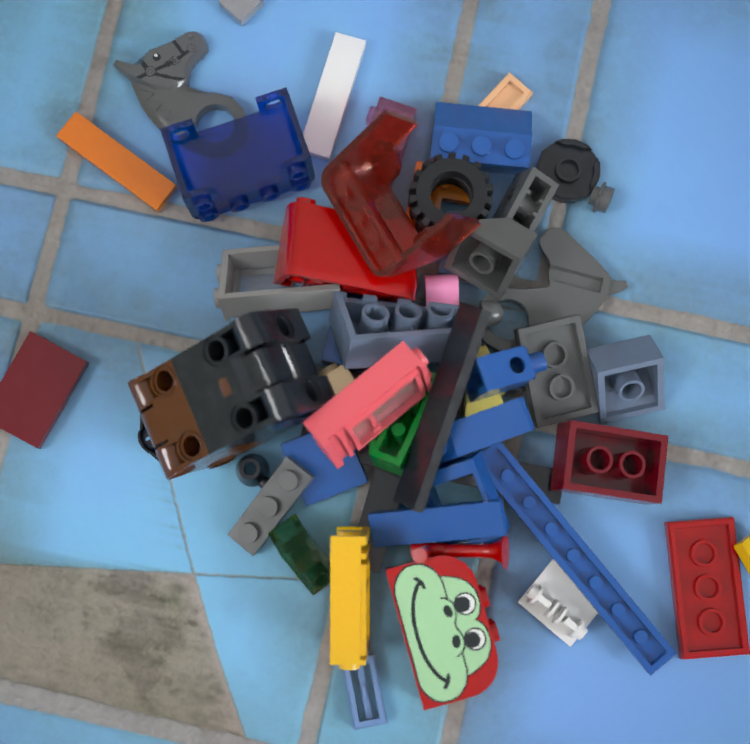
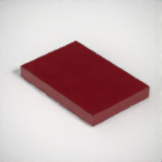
M30 331L0 382V428L35 448L41 449L87 369L89 362Z

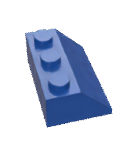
M436 102L430 155L431 163L434 161L435 155L442 154L443 159L448 158V153H456L457 159H462L463 154L469 156V163L472 165L475 161L479 162L482 165L481 172L487 171L516 175L529 169L532 143V111Z

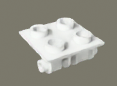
M553 559L518 601L520 605L570 647L577 639L581 640L588 631L586 627L598 614Z

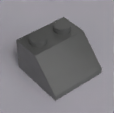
M509 217L464 221L455 238L444 268L501 300L517 276L538 234Z

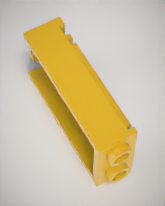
M337 526L336 535L330 536V665H339V669L356 670L360 668V665H366L370 650V544H367L371 535L370 526Z

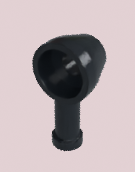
M247 454L238 461L236 475L244 485L249 487L259 486L262 489L270 479L269 464L261 455ZM249 463L256 465V472L253 475H247L245 472V468Z

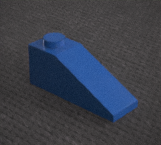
M523 396L454 421L440 464L535 430Z

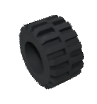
M448 153V158L443 159L442 154L435 155L432 163L426 160L422 163V169H417L414 174L413 182H411L409 189V214L411 220L414 219L416 221L415 227L418 231L423 229L425 237L430 240L434 236L438 238V243L445 244V240H451L453 244L464 221L487 219L493 203V184L488 183L490 176L487 171L483 173L480 171L482 165L477 161L472 165L469 163L470 157L463 154L462 159H457L456 153ZM442 185H455L467 194L470 203L462 212L455 214L444 213L432 203L431 193Z

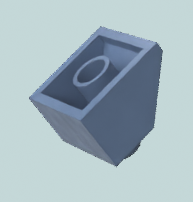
M651 335L587 349L599 408L597 416L600 424L665 410L664 357Z

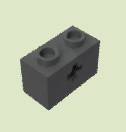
M534 166L517 173L492 219L509 217L534 232L559 184Z

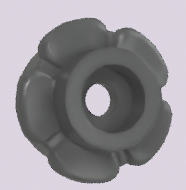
M603 182L601 187L595 185L588 204L593 205L592 211L594 213L596 210L606 213L615 189L606 186L607 182Z

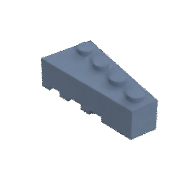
M334 291L329 323L344 369L371 367L402 341L411 350L417 347L429 363L440 362L459 305L429 302L426 307L418 306L411 302L410 299L398 298L397 303L377 301V296L363 294V299L347 298V292Z

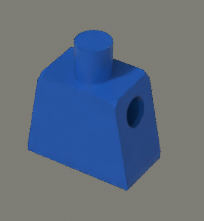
M519 346L476 358L466 385L470 403L522 387L535 379V373L547 369L544 354L541 351L528 354L525 346Z

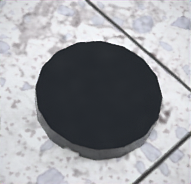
M576 139L555 141L554 144L547 146L542 151L536 164V168L559 184L552 200L559 203H575L585 199L592 193L594 186L597 185L600 178V162L598 157L596 158L592 149L586 143Z

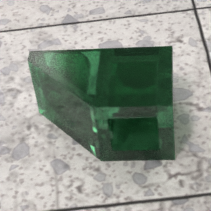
M296 513L268 533L282 559L312 595H315L330 584V560Z

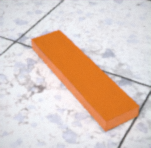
M76 111L56 135L61 142L158 213L178 189L176 184Z

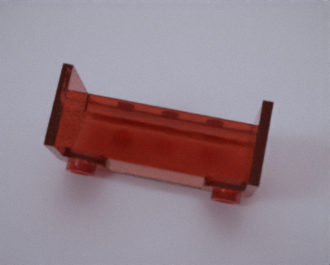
M387 109L376 117L325 167L321 176V185L371 272L376 276L391 278L442 259L481 224L478 219L449 212L434 226H429L418 234L389 186L399 175L402 167L401 157L395 147L418 124L411 118Z

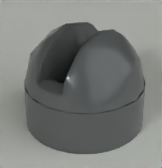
M480 300L479 308L491 312L487 327L499 324L504 314L502 305L494 300Z

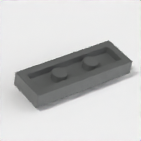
M291 455L286 456L227 535L252 556L256 555L316 476Z

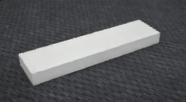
M338 32L335 33L299 145V153L330 161L364 54L366 40Z

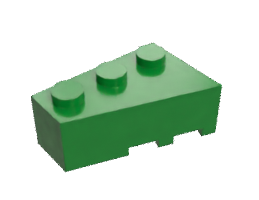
M430 371L433 375V377L430 378L431 384H433L436 373ZM425 391L426 396L370 441L369 456L376 467L402 476L429 396L427 391Z

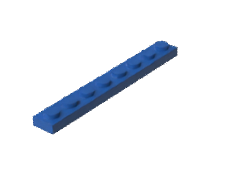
M500 442L485 449L482 455L497 492L643 669L651 676L677 654L504 444Z

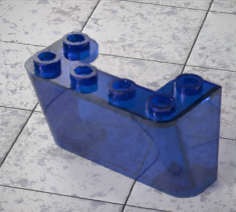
M287 87L255 97L259 112L202 131H197L192 118L160 128L182 199L194 219H198L201 222H210L217 219L220 214L229 211L240 212L247 209L250 204L259 201H274L283 193L292 190L300 192L311 186V182L315 179L312 159ZM280 100L277 103L267 105L272 101ZM181 131H186V132L183 133V134L174 135L175 133H178V132H181Z

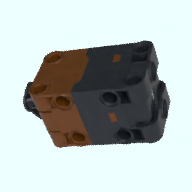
M299 309L262 310L241 315L224 328L207 336L151 371L128 382L140 412L139 444L145 452L151 454L160 462L167 480L207 468L213 469L236 459L237 456L301 424L336 396L328 376H319L305 343L311 337Z

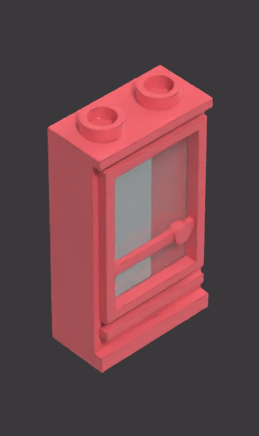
M402 341L302 422L312 434L317 446L337 469L344 465L342 460L347 455L350 457L355 455L353 451L356 448L358 451L361 450L426 396L425 391L430 393L432 387L430 378L433 375L426 367L429 362L417 347L411 350Z

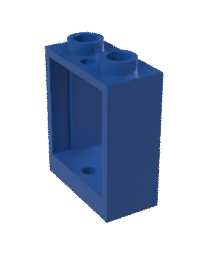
M478 451L439 465L425 506L442 504L435 488L436 485L472 473L483 500L499 499L482 452ZM505 513L506 522H507V528H508V530H509V528L511 527V525H510L509 520H508V518H507V515H506V513ZM503 536L436 543L489 544L500 540Z

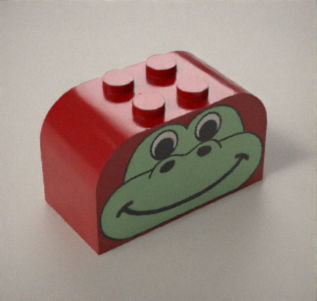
M447 555L431 556L422 564L412 560L385 568L424 711L471 698L484 692L492 684L497 674L498 654L495 642L500 641L495 621H492L491 618L487 619L485 608L490 607L485 586H482V584L478 585L474 573L464 562Z

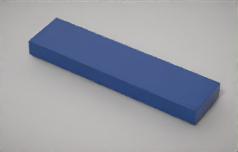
M502 498L425 506L423 513L409 508L371 511L368 514L374 547L506 536L508 533Z

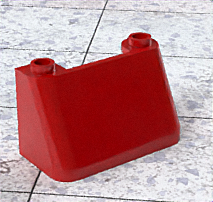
M298 197L296 202L289 203L285 209L273 284L290 287L291 282L303 283L302 287L337 284L340 285V289L343 292L362 296L363 294L377 296V301L385 299L384 302L397 303L398 298L410 299L414 303L417 289L416 230L406 220L392 219L390 222L316 205V201L313 199Z

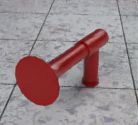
M507 534L500 540L489 544L419 543L411 544L410 548L411 557L418 564H422L429 557L436 555L491 558L500 562L505 570L509 563V541Z

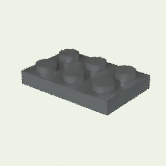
M574 314L513 329L517 347L525 346L528 354L541 351L547 362V369L535 373V379L525 385L534 427L541 428L599 412L580 315Z

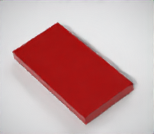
M734 517L664 522L679 659L750 654L739 556L733 547L737 543Z

